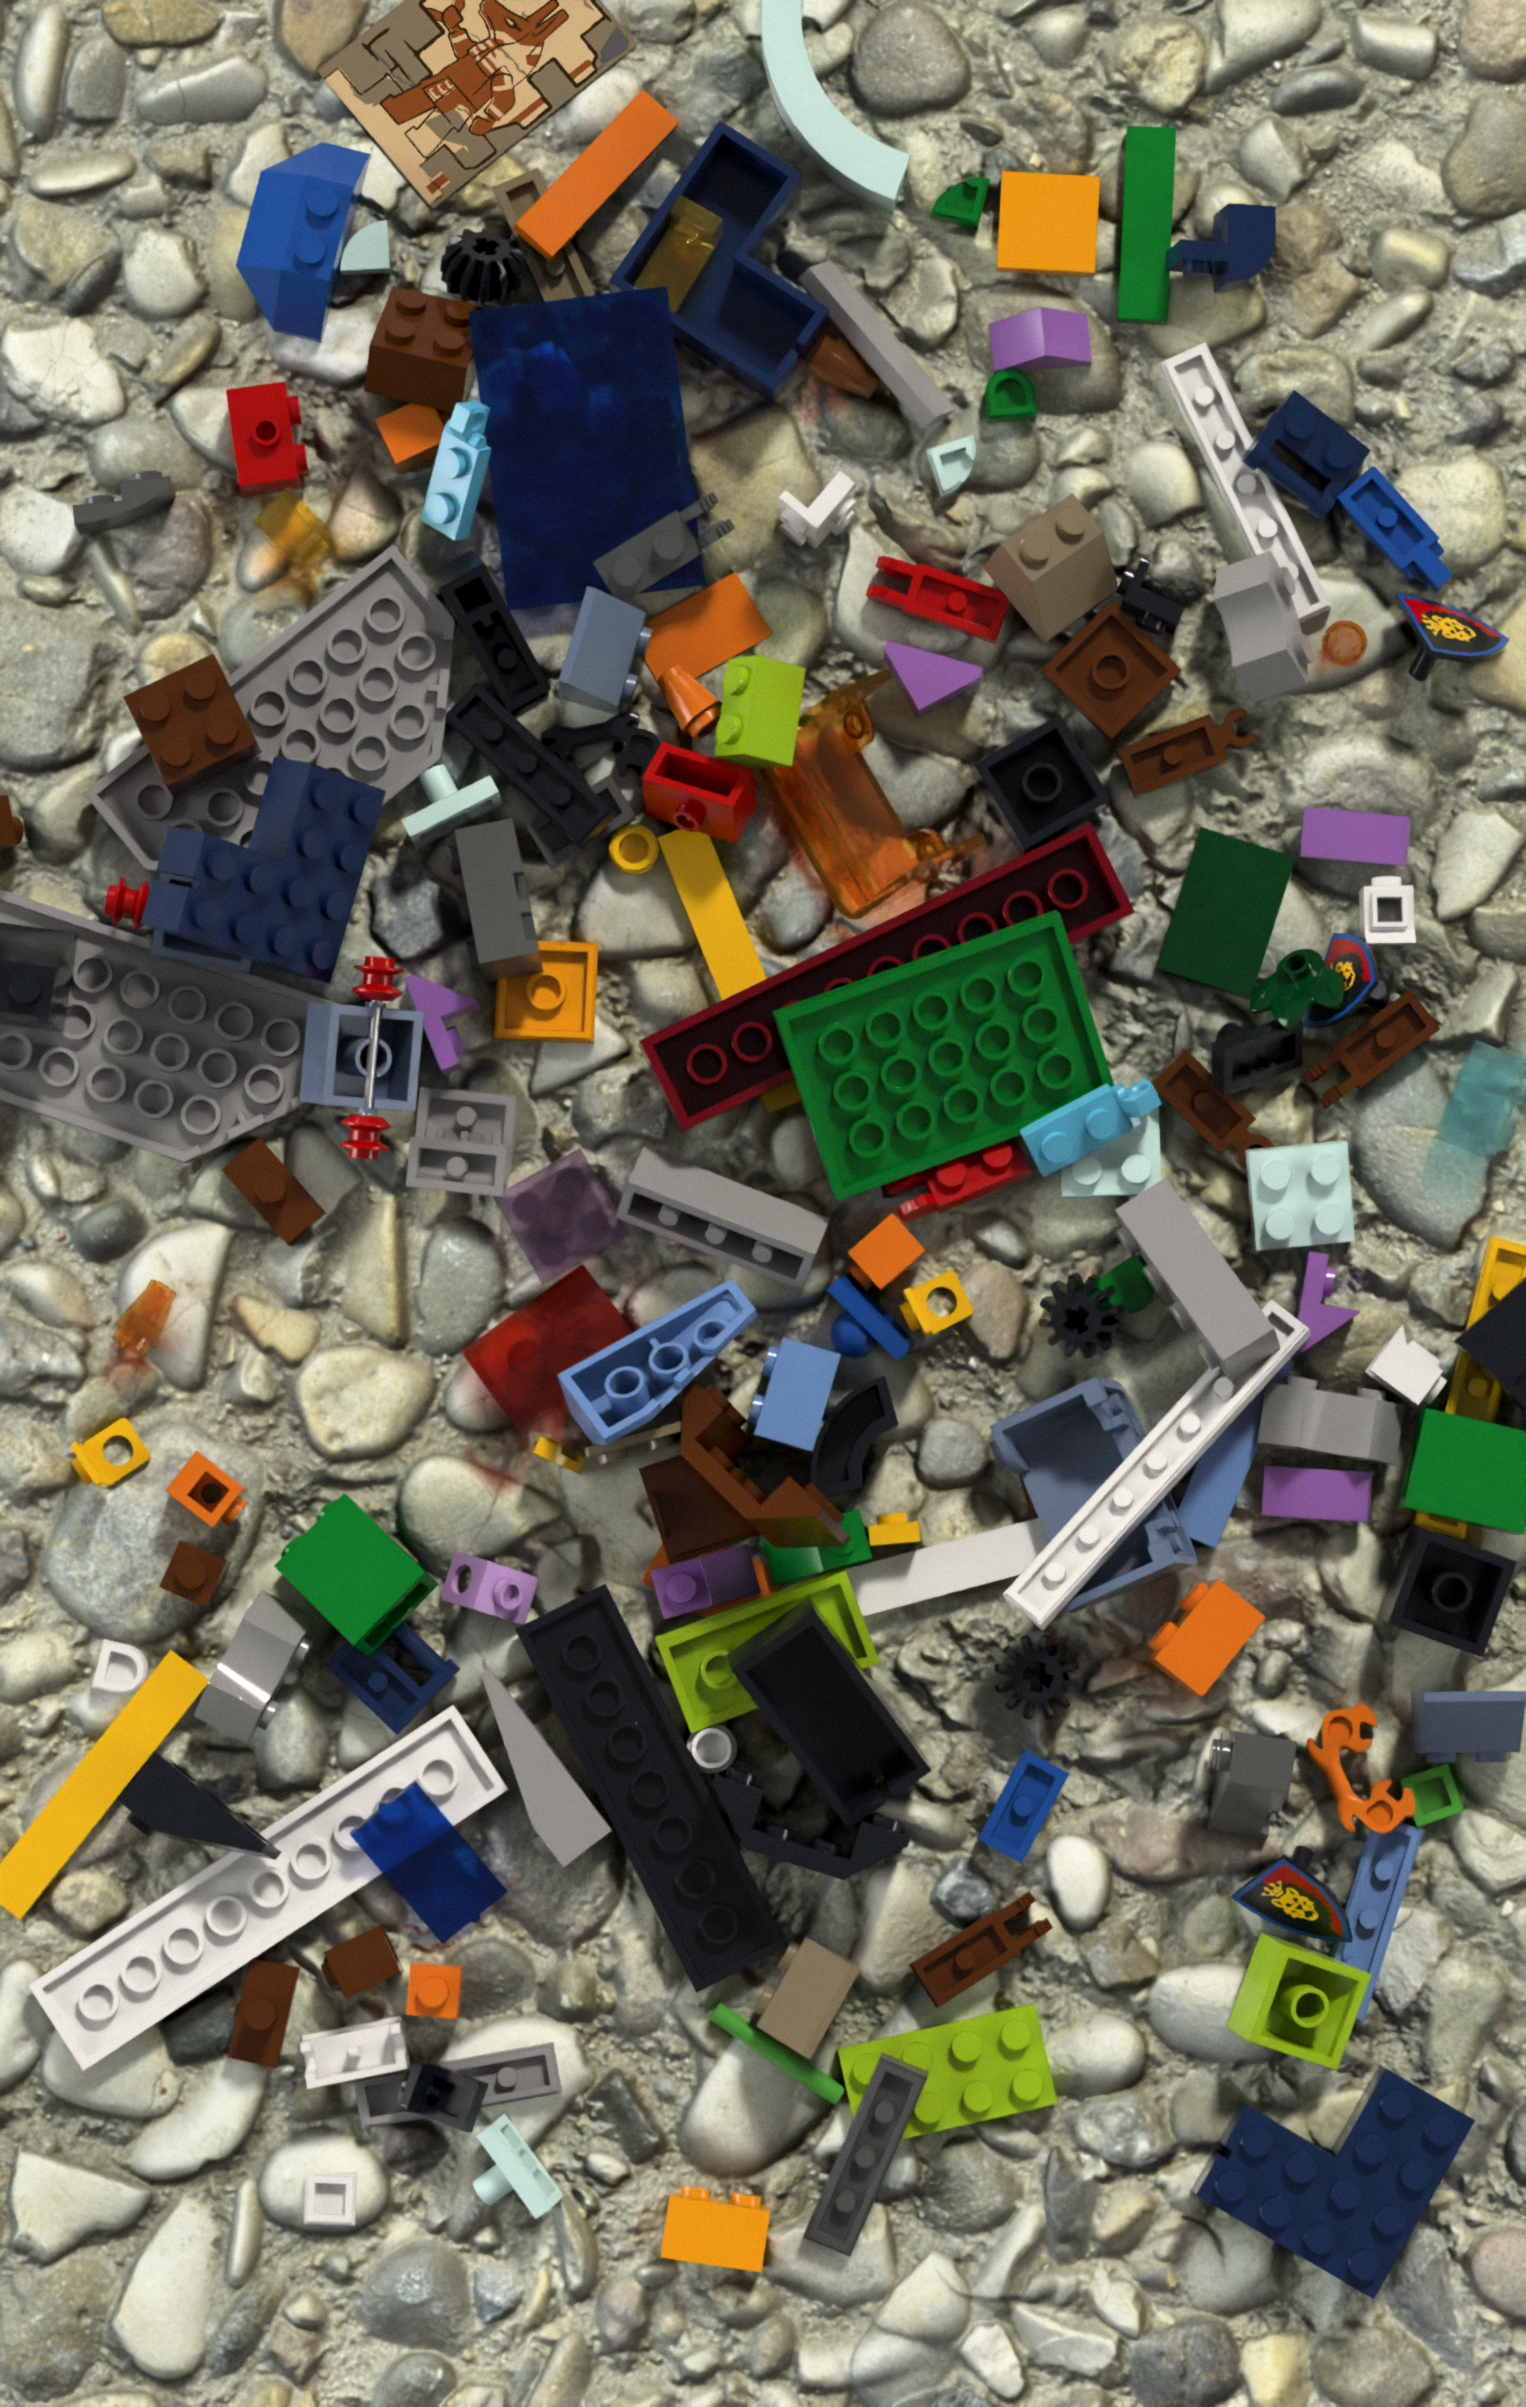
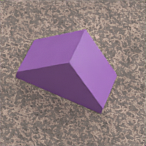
M1038 307L989 324L994 374L1004 369H1015L1022 372L1092 364L1087 314Z
M887 640L884 651V660L917 719L979 686L983 667Z

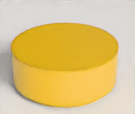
M638 824L623 826L611 838L609 844L610 858L613 865L626 875L638 876L645 874L654 867L658 860V841L653 832L645 826Z

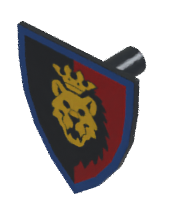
M1398 593L1394 596L1423 643L1408 671L1417 680L1425 681L1438 658L1469 664L1473 660L1486 659L1500 653L1510 640L1486 623L1444 604Z
M1333 933L1324 963L1326 968L1340 973L1345 984V1000L1340 1009L1323 1008L1313 1003L1307 1011L1303 1024L1305 1028L1320 1029L1333 1026L1347 1018L1363 1003L1382 1010L1389 1002L1390 993L1386 991V984L1378 977L1377 963L1371 948L1360 937L1347 933Z
M1296 1846L1291 1859L1286 1855H1282L1232 1894V1899L1276 1926L1324 1941L1352 1943L1353 1937L1349 1920L1336 1899V1895L1331 1893L1321 1881L1308 1872L1314 1853L1306 1846Z

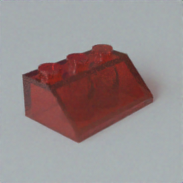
M581 1264L469 1345L461 1353L512 1424L521 1433L565 1401L557 1374L628 1336L633 1331L585 1266Z

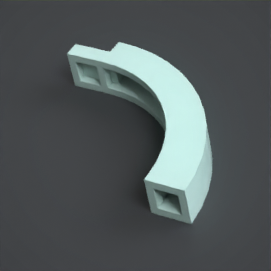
M762 0L761 46L764 68L775 104L791 135L806 155L829 178L867 203L894 213L909 170L911 154L882 144L853 125L825 94L813 72L803 40L801 15L804 0Z

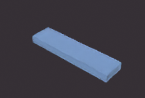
M1286 1362L1268 1383L1284 1385L1292 1363ZM1266 1385L1196 1461L1177 1506L1190 1539L1213 1549H1216L1260 1444L1257 1443Z
M1401 1823L1399 1827L1387 1835H1379L1368 1829L1344 1906V1912L1349 1920L1353 1940L1352 1943L1334 1941L1329 1957L1372 1974L1355 2020L1362 2024L1368 2011L1423 1833L1422 1829Z

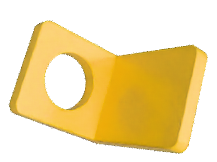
M952 1270L913 1289L909 1287L903 1290L902 1297L905 1303L898 1306L910 1332L912 1333L919 1329L924 1339L971 1316L974 1312L955 1272ZM936 1288H947L956 1297V1308L948 1316H935L928 1309V1295Z
M126 1418L119 1419L85 1443L76 1441L70 1445L77 1456L71 1460V1463L87 1486L94 1482L98 1488L104 1490L151 1459L150 1452ZM114 1436L127 1438L133 1448L130 1460L119 1466L110 1464L104 1456V1446Z

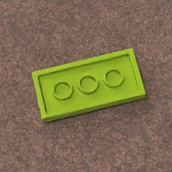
M844 1566L655 1637L691 1734L759 1708L731 1671L727 1654L807 1597L812 1599L862 1669L880 1663Z
M1035 2003L837 2048L853 2118L882 2052L929 2072L901 2140L1058 2104Z

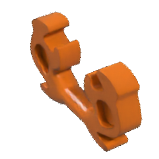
M1358 1703L1352 1709L1332 1710L1327 1713L1322 1722L1323 1748H1318L1313 1739L1308 1738L1306 1744L1308 1755L1314 1765L1322 1772L1336 1801L1339 1820L1351 1834L1356 1833L1353 1818L1357 1817L1374 1833L1379 1835L1390 1834L1406 1818H1413L1415 1816L1416 1802L1410 1788L1406 1787L1403 1790L1401 1800H1395L1387 1793L1393 1786L1390 1779L1379 1781L1371 1786V1796L1366 1801L1354 1793L1341 1767L1340 1751L1348 1749L1354 1755L1368 1751L1373 1746V1742L1371 1739L1361 1738V1726L1367 1725L1376 1729L1378 1722L1372 1710L1361 1703Z

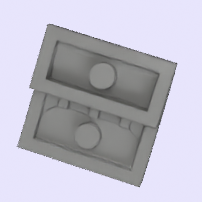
M420 1086L415 1136L410 1137L406 1187L505 1197L516 1143L521 1096Z

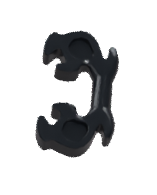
M636 712L619 713L605 722L577 728L552 727L541 733V740L543 742L555 741V743L547 748L582 781L584 779L579 762L570 761L568 758L578 747L606 741L622 744V751L618 752L615 757L617 771L620 777L624 778L627 769L630 767L642 770L643 772L636 780L639 787H642L641 779L661 744L660 739L653 732L646 729L628 727L640 721V715Z

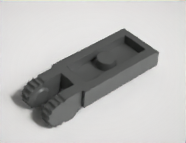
M713 492L709 493L680 512L677 509L593 561L594 566L615 598L623 602L627 601L704 553L703 548L711 545L735 529L730 519L717 522L707 532L697 538L693 536L688 528L687 521L707 513L719 502Z

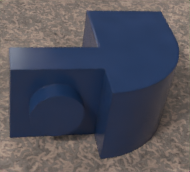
M1228 203L1213 216V241L1181 239L1166 252V271L1183 272V278L1190 280L1208 279L1214 274V293H1225L1240 287L1267 264L1273 253L1276 239V206Z

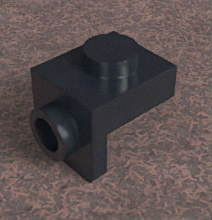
M1142 557L1137 569L1127 566L1116 593L1124 596L1120 609L1124 613L1137 618L1135 624L1150 633L1162 635L1165 630L1174 634L1185 606L1141 587L1151 564V560Z
M415 2060L401 2085L402 2097L399 2109L421 2114L458 2130L472 2133L489 2084L440 2064Z

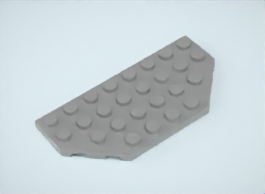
M391 545L226 678L262 751L261 754L172 796L146 744H143L87 789L84 795L145 870L150 873H161L156 868L169 826L206 833L248 848L274 757L312 763L385 790L382 810L415 784L423 772L442 762L456 621L395 546Z
M0 889V923L78 934L64 1032L0 1024V1101L185 1164L310 1104L300 1102L308 1001L338 1003L243 971L152 955V940Z

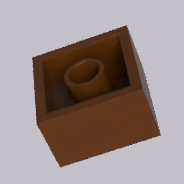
M393 286L370 343L364 392L453 413L456 403L466 401L481 361L489 309L474 306L465 301H454L424 294L415 289Z
M214 653L123 696L158 771L172 796L262 753Z

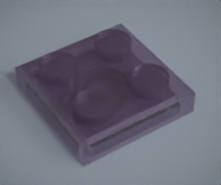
M581 1148L507 1188L505 1197L493 1196L542 1285L629 1237V1233L622 1221L615 1218L617 1212Z

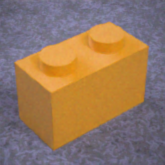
M681 2185L680 2193L670 2191L660 2258L762 2273L770 2206L761 2205V2196L732 2192L731 2200L711 2198V2189L694 2185Z

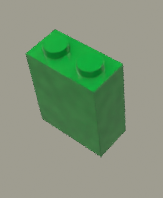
M1428 1408L1419 1410L1398 1509L1512 1535L1524 1534L1526 1526V1431Z
M344 1493L338 1500L329 1502L321 1509L317 1515V1522L303 1536L294 1538L286 1545L281 1554L282 1558L274 1567L353 1646L369 1657L439 1584L356 1502Z

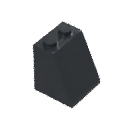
M0 923V1024L64 1032L78 939L77 933Z

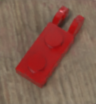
M879 556L876 567L889 576L912 580L907 595L882 585H869L866 593L869 599L892 608L902 609L904 614L996 644L1010 600L1001 590L918 563L916 566L891 557Z
M1014 1137L884 1184L887 1193L893 1196L925 1184L929 1194H923L908 1200L896 1210L900 1221L902 1220L905 1223L938 1211L940 1214L1029 1177L1030 1167Z

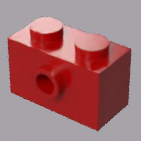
M285 382L226 390L238 483L243 497L302 489L300 474L309 473L305 443L296 445L294 426L302 425L298 395L289 396Z
M661 742L641 779L646 816L675 824L685 831H698L736 844L757 807L752 769Z

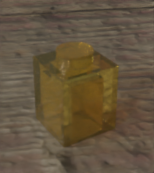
M289 487L253 520L257 532L297 573L306 565L310 569L314 568L331 551V547L328 545L333 540L330 529Z

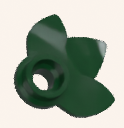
M1311 949L1296 950L1286 955L1279 962L1276 972L1260 982L1255 988L1250 999V1010L1252 1014L1271 1010L1275 1020L1287 1031H1291L1313 1003L1323 1008L1340 1009L1345 1000V984L1340 973L1325 967V963L1319 953Z

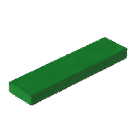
M1127 126L1117 323L1167 324L1170 271H1166V252L1171 248L1176 128Z

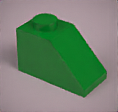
M859 1509L842 1513L846 1519L839 1526L851 1537L844 1546L775 1549L762 1536L774 1585L871 1560L872 1555Z

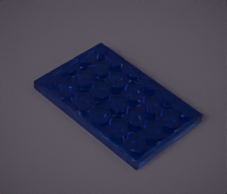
M667 286L468 311L480 403L490 408L484 433L486 445L492 448L488 463L508 609L517 610L583 601L587 586L597 588L613 596L594 566L593 561L677 509L680 512L694 503ZM695 517L687 521L686 524L693 536L697 538L699 534L697 518ZM701 554L638 594L705 585Z

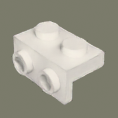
M839 471L809 508L785 490L778 498V519L783 522L779 528L796 544L802 546L807 542L817 549L830 532L838 536L854 517L855 512L852 509L856 504L854 501L855 482Z

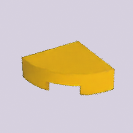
M544 1435L539 1438L533 1451L535 1455L581 1475L587 1462L586 1455Z

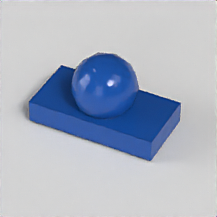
M850 1274L840 1276L827 1289L846 1309V1311L835 1318L830 1330L831 1342L837 1352L843 1356L853 1359L865 1357L879 1343L896 1361H899L916 1345L914 1343L915 1340Z

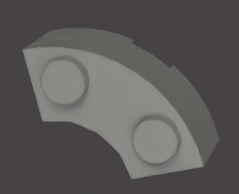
M1271 550L1216 570L1214 602L1222 616L1228 634L1232 653V668L1253 703L1308 685L1307 664L1312 663L1314 660L1311 643L1307 636L1302 634L1299 618L1292 599V595L1295 594V584L1292 575L1287 567H1279Z
M1292 1376L1287 1377L1286 1385L1266 1384L1257 1443L1301 1452H1308L1309 1450L1337 1455V1458L1396 1465L1405 1406L1387 1402V1392L1357 1388L1356 1396L1317 1390L1316 1380Z
M261 1590L244 1615L226 1653L208 1681L194 1716L245 1744L249 1742L257 1727L266 1731L280 1706V1703L273 1699L292 1664L301 1667L311 1650L314 1640L308 1638L307 1634L315 1617Z

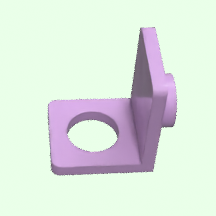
M456 1552L453 1555L443 1586L441 1600L523 1625L529 1613L538 1578L491 1561ZM469 1567L471 1570V1581L468 1588L460 1594L457 1588L458 1579L462 1571Z

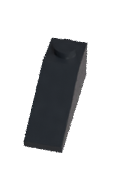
M472 549L429 573L450 614L455 619L458 628L505 709L511 712L552 689L484 562Z
M157 1752L118 1799L119 1802L131 1811L126 1819L149 1837L155 1831L170 1839L276 1860L281 1854L278 1848L174 1761Z

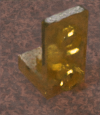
M681 194L670 210L671 224L634 284L636 288L675 314L723 236V219Z

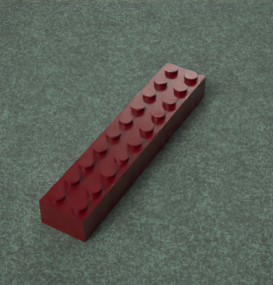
M1090 822L639 1040L638 1046L681 1134H684L795 1080L772 1011L1053 910H1057L1061 915L1070 946L1129 918L1135 911Z

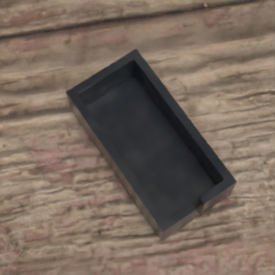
M807 1597L727 1654L731 1671L848 1829L886 1803L881 1788L876 1782L877 1779L884 1776L889 1791L895 1797L932 1771L924 1752L810 1597Z

